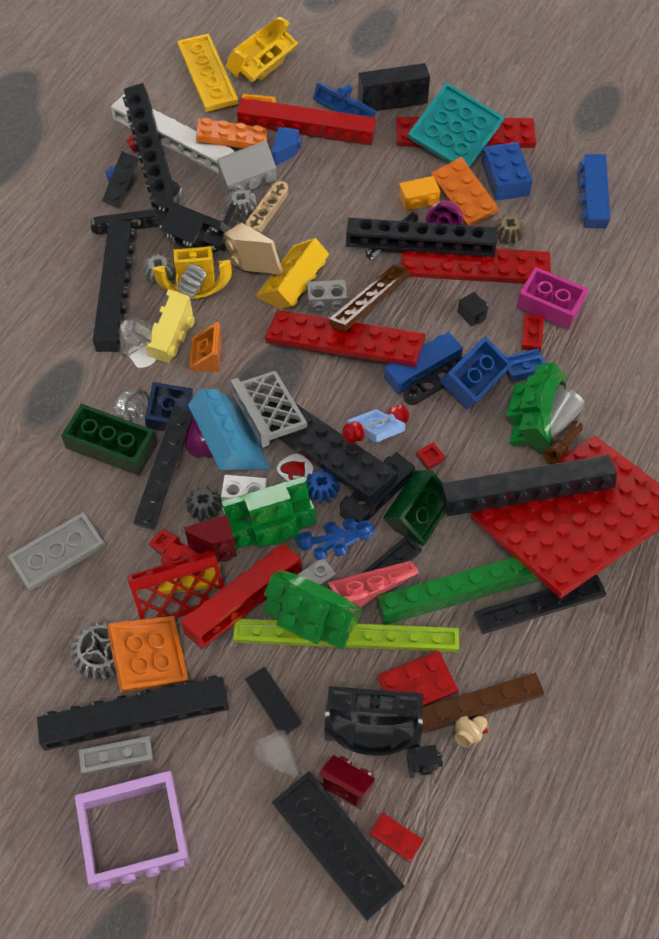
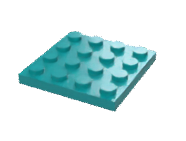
M446 82L409 132L408 138L448 163L462 157L469 168H471L483 151V148L486 147L504 122L505 117Z

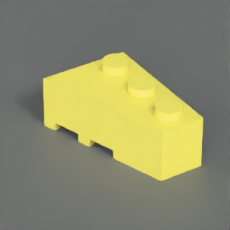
M168 289L166 295L169 299L166 306H161L159 312L162 315L159 323H154L145 344L148 357L170 363L172 357L177 355L180 343L184 342L186 332L193 326L195 320L192 313L190 296Z

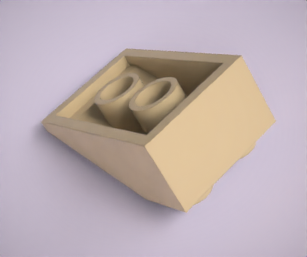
M242 222L224 233L225 245L230 251V260L235 267H239L244 271L272 274L283 273L273 240Z

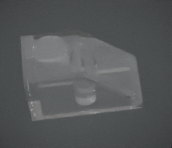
M136 316L125 320L120 327L122 356L126 358L151 343L153 326Z
M279 730L255 741L257 746L254 748L256 757L259 761H263L264 765L293 777L303 775L285 730Z

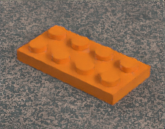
M209 118L197 119L196 142L247 148L267 141V129L262 126H248L243 123L234 124L224 120L214 121Z
M462 157L431 172V176H434L439 189L446 199L460 207L465 225L473 226L499 212V207Z

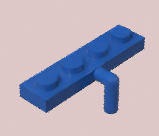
M318 82L316 85L313 99L337 112L374 117L376 113L375 109L350 97L351 85L340 87L337 90L322 82Z

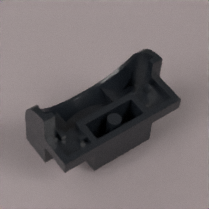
M329 686L325 712V741H336L350 751L370 756L391 755L408 747H420L423 723V693Z

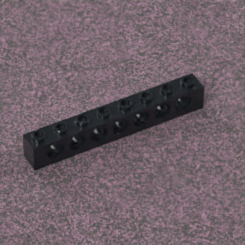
M140 83L123 89L125 94L123 101L125 106L129 108L126 113L129 121L133 123L130 125L133 135H136L134 143L137 150L140 149V153H138L140 163L144 164V167L141 169L144 177L148 179V182H145L148 192L152 194L149 199L152 207H156L158 210L159 207L153 203L156 196L164 198L172 178L148 92L144 83Z
M348 217L346 247L495 257L497 227Z

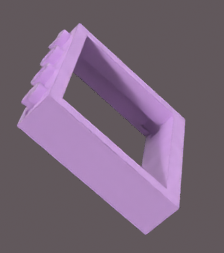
M171 771L75 795L88 885L92 889L100 890L104 888L106 890L111 887V884L121 881V884H128L136 881L138 876L154 877L161 874V870L170 868L171 871L179 870L178 868L184 867L186 863H190L174 778ZM167 788L179 852L96 874L86 809Z

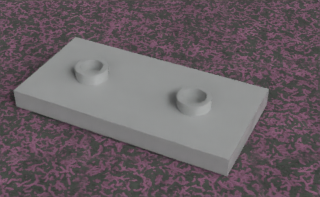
M83 512L7 557L30 592L106 546Z

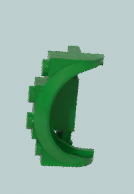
M555 362L537 365L534 375L528 376L526 382L518 383L514 386L506 417L514 425L509 441L513 447L532 445L540 454L544 453L551 446V415L554 396L558 385H562L564 388L567 385V377Z
M304 476L222 501L223 515H227L234 537L235 549L246 545H254L260 548L278 544L298 536L304 527L317 524L315 509L309 498L307 481ZM247 516H248L249 519H250V521L244 520V519H241V518H244V517H247Z
M279 570L271 575L264 594L268 598L262 611L277 618L278 622L276 625L312 643L318 644L324 641L343 650L353 627L359 622L362 607L311 580L291 572Z

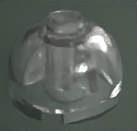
M127 389L120 393L113 405L114 416L146 427L145 415L149 401L147 392L141 391V389Z

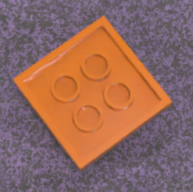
M174 616L108 624L107 630L120 693L181 684L189 680Z

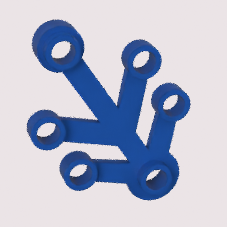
M349 518L343 522L345 530L337 526L335 522H328L323 526L327 535L312 537L311 533L306 531L296 536L295 542L298 548L303 551L311 549L313 544L326 542L313 550L316 560L324 559L328 555L327 550L332 547L335 555L339 557L345 555L348 552L346 547L357 540L371 538L375 532V527L369 521L358 523L354 518Z

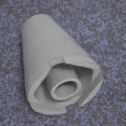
M558 385L553 401L551 415L552 441L585 407V401L580 395L571 389L569 392L562 390L564 388L562 385Z

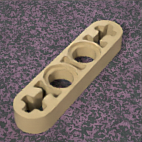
M277 181L271 186L246 221L247 226L262 233L288 196L287 183ZM269 200H275V201H276L275 204H269V203H267V202H268ZM261 212L268 213L266 216L258 215Z

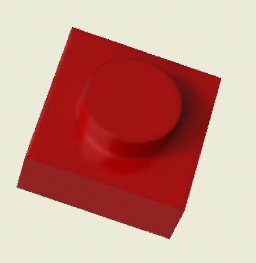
M434 442L416 453V457L427 470L445 461V455Z

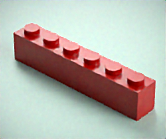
M284 544L273 549L246 572L238 575L229 585L224 586L213 597L205 600L200 607L188 613L181 620L184 634L200 649H203L268 598L264 594L272 574L279 570L296 575L302 572L300 557Z

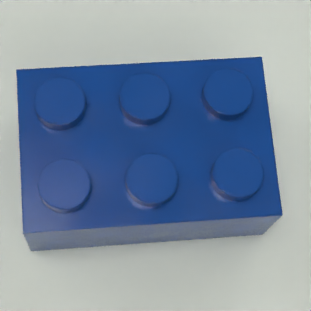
M518 142L484 147L481 163L495 201L529 196L533 180Z
M485 336L448 371L440 382L466 409H469L483 397L513 364Z

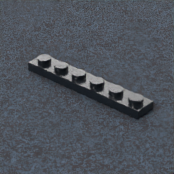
M173 407L133 522L134 525L150 530L155 529L193 418L192 412Z
M597 574L562 598H559L552 590L547 589L475 611L474 616L483 635L604 598L607 593Z

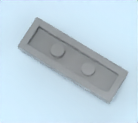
M150 736L79 750L82 775L154 761Z

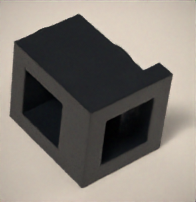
M436 745L407 748L406 759L410 778H415V774L419 772L420 775H430L438 767H443L441 752H437Z

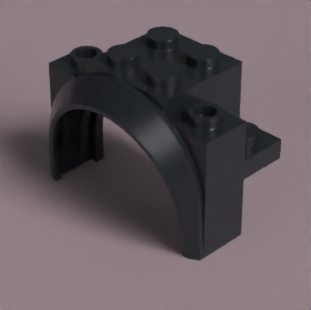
M171 180L164 198L156 196L153 202L159 207L154 220L159 225V229L166 233V238L172 240L177 245H185L188 248L211 246L212 251L218 252V250L225 252L226 239L224 233L236 226L242 210L238 206L230 204L224 220L220 221L179 205L183 188L177 182Z

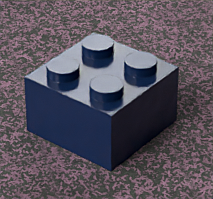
M152 382L145 415L146 427L165 432L173 407L191 412L188 404L193 399V388Z

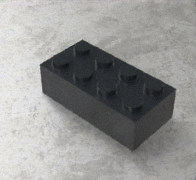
M421 63L358 73V101L376 111L428 104L430 75L426 64Z

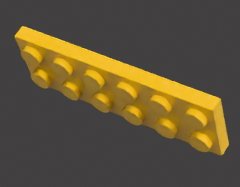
M205 34L177 41L205 111L209 112L237 105L238 98L210 35Z

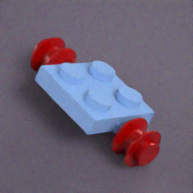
M398 404L389 408L388 415L375 409L347 420V424L343 427V437L350 444L362 441L364 436L372 442H381L386 438L405 431V423L409 420V411L404 405Z

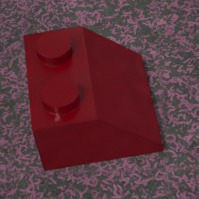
M227 515L184 527L188 546L197 553L213 549L217 562H227L237 556L234 537Z
M333 755L319 772V783L325 790L360 810L375 785V778H373V774L365 768H360L359 770L352 766V762L343 756L338 758Z

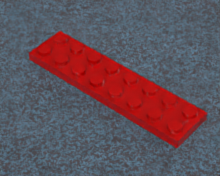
M420 117L396 118L397 147H422L408 138L409 132ZM505 118L486 146L518 142L520 148H535L534 118Z
M496 249L495 257L402 251L401 267L409 270V277L526 284L535 267L551 273L550 252Z
M280 310L276 311L265 335L266 343L410 367L417 366L426 339V333L363 323H355L347 331H342L330 326L329 318Z

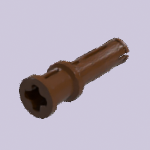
M572 421L560 438H556L551 442V447L544 451V458L548 463L558 464L562 460V456L569 451L571 442L582 431L583 425L581 422L578 426H575L578 421Z

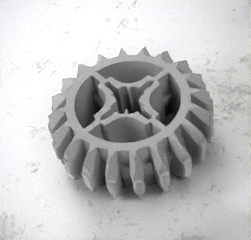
M98 620L96 621V626L88 623V629L80 628L82 635H75L76 643H71V648L74 650L70 652L71 658L74 659L72 663L74 667H78V672L80 674L84 673L88 679L93 675V679L96 681L100 676L106 681L108 674H111L114 678L116 676L114 659L110 660L112 655L109 638H100L102 636L109 637L107 626L110 622L108 620L103 625ZM91 641H93L91 647H89L88 649H86L87 646L89 645V643H90ZM98 644L104 649L105 656L99 651ZM92 661V663H94V662H97V661H101V662H103L104 664H99V665H97V664H91V663H89V662Z

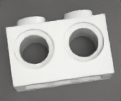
M224 475L221 499L224 501L267 488V479ZM232 492H237L236 495H230Z

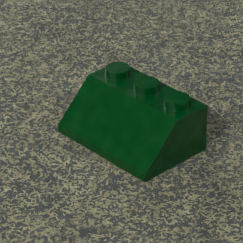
M415 470L383 517L395 532L404 537L408 535L415 543L421 546L426 544L446 513L442 500L441 480L432 470Z

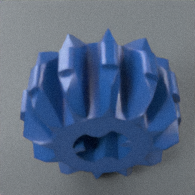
M315 469L313 474L307 475L308 493L312 502L318 499V503L321 504L322 500L329 503L331 498L336 499L337 492L340 490V485L336 478L326 473L323 469L321 472Z

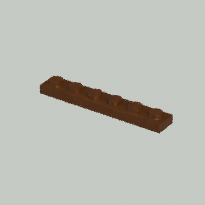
M392 265L330 317L329 325L339 330L347 331L409 277V270Z
M532 673L423 707L422 734L454 725L463 716L473 719L476 716L486 715L543 697L545 693L537 674Z

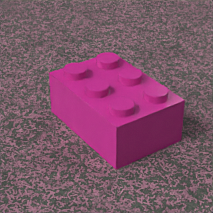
M535 267L519 294L517 308L533 315L544 316L545 320L569 330L585 302L588 289Z

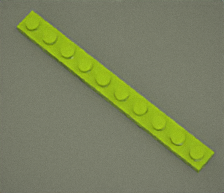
M240 619L234 624V643L335 647L324 641L318 644L312 643L277 626L278 620ZM357 624L353 627L345 648L459 652V628Z

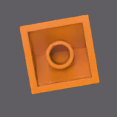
M219 322L212 324L192 337L189 370L220 372L222 335Z

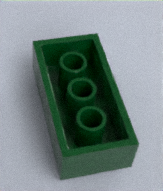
M82 403L61 435L66 449L138 476L157 445L153 429Z

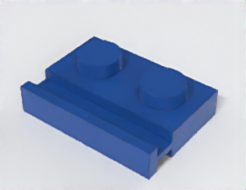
M538 348L505 356L513 364L506 371L511 382L534 375L536 366L546 363Z

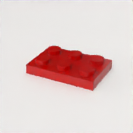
M439 650L377 675V680L382 690L423 693V707L455 695L459 691Z

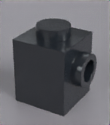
M472 292L459 300L457 312L472 327L477 323L480 324L485 321L489 306L485 300L481 299L475 292Z

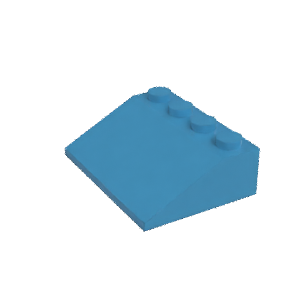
M199 389L188 406L219 470L270 469L271 466L238 404L216 389Z

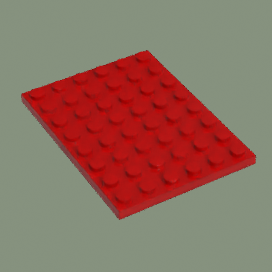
M596 435L563 455L559 463L609 455L617 471L615 488L471 513L472 521L559 598L567 595L659 531V483Z

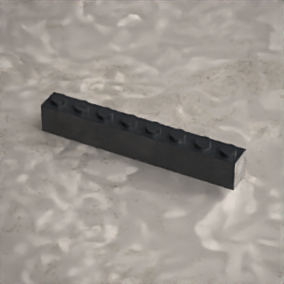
M109 221L93 334L96 352H119L120 344L124 342L122 329H125L126 325L124 313H127V302L125 301L126 298H129V287L127 284L131 282L129 268L133 266L131 254H134L133 240H136V229L132 228L131 221Z
M605 455L442 483V500L447 516L461 515L615 488L617 471L610 456Z
M209 676L199 682L186 681L176 687L163 686L158 691H140L135 696H117L112 701H94L89 706H71L62 712H45L43 716L37 717L39 744L44 751L229 710L223 677Z

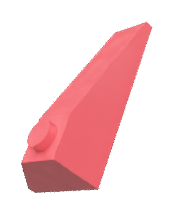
M412 561L329 581L328 588L356 605L363 607L376 599L378 595L390 591L418 574V569Z

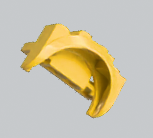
M282 17L275 18L237 46L229 54L226 67L237 78L244 74L251 82H254L257 78L260 81L283 64L286 55L298 45V42L287 32L290 23Z

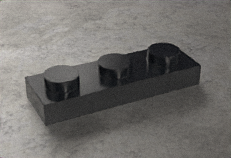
M121 151L102 199L104 203L117 208L121 207L138 164V157Z

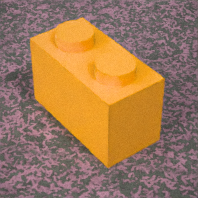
M434 176L399 183L398 196L405 211L433 206L436 202H439L440 189Z

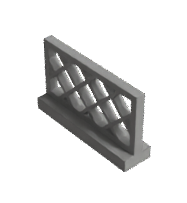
M276 370L242 382L238 378L231 380L232 395L262 448L270 445L269 440L307 428L306 420ZM271 379H274L276 381L274 385L265 383L266 381ZM249 386L257 387L255 391L246 389ZM262 388L270 390L268 395L259 392ZM274 392L283 393L282 398L274 397ZM256 398L265 400L263 404L254 403ZM269 401L278 403L276 408L269 407L267 404ZM282 405L291 407L289 412L280 408ZM263 411L273 413L270 418L262 416ZM276 415L285 416L284 422L275 420ZM290 418L299 420V423L296 424L288 422ZM271 424L280 426L279 430L273 432L269 428Z

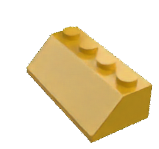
M316 238L293 245L280 263L283 273L272 274L256 297L280 309L293 307L298 302L300 294L307 290V282L312 281L317 276L316 272L325 265V260L329 253Z

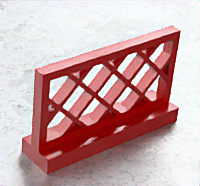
M213 549L127 576L140 620L145 619L144 613L148 607L158 611L155 618L174 616L176 619L185 616L200 607L205 600L210 599L207 595L212 587L219 590L224 587ZM214 567L215 575L211 581L201 577L205 569ZM190 575L195 578L190 588L180 584L183 576ZM199 580L209 585L203 595L193 590ZM164 582L174 585L168 595L158 590ZM177 587L188 591L183 601L172 597ZM146 588L152 591L146 602L138 598L136 591ZM191 593L201 598L196 606L186 604ZM155 594L166 598L161 608L150 604ZM170 600L180 605L176 612L169 613L164 610Z

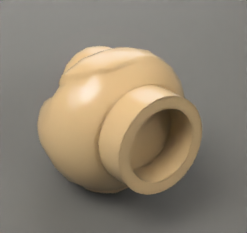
M467 716L460 717L454 727L456 733L454 736L455 742L461 747L469 748L472 744L481 741L483 734L488 733L486 718L476 716L473 720H470Z

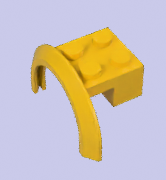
M211 246L174 250L176 285L179 284L181 276L191 264L199 266L202 270L206 271V278L202 286L191 299L212 295L223 289L230 281L232 275L231 260L219 261L220 275L215 282ZM165 266L153 267L155 279L162 289L179 292L177 286L172 284L167 278Z

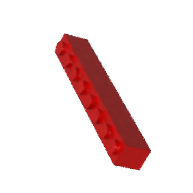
M241 98L237 110L238 123L248 126L258 125L267 130L278 131L279 127L298 129L300 135L372 145L376 132V118L248 98Z

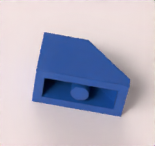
M278 128L272 150L275 165L297 155L298 148L302 146V137H299L298 129Z

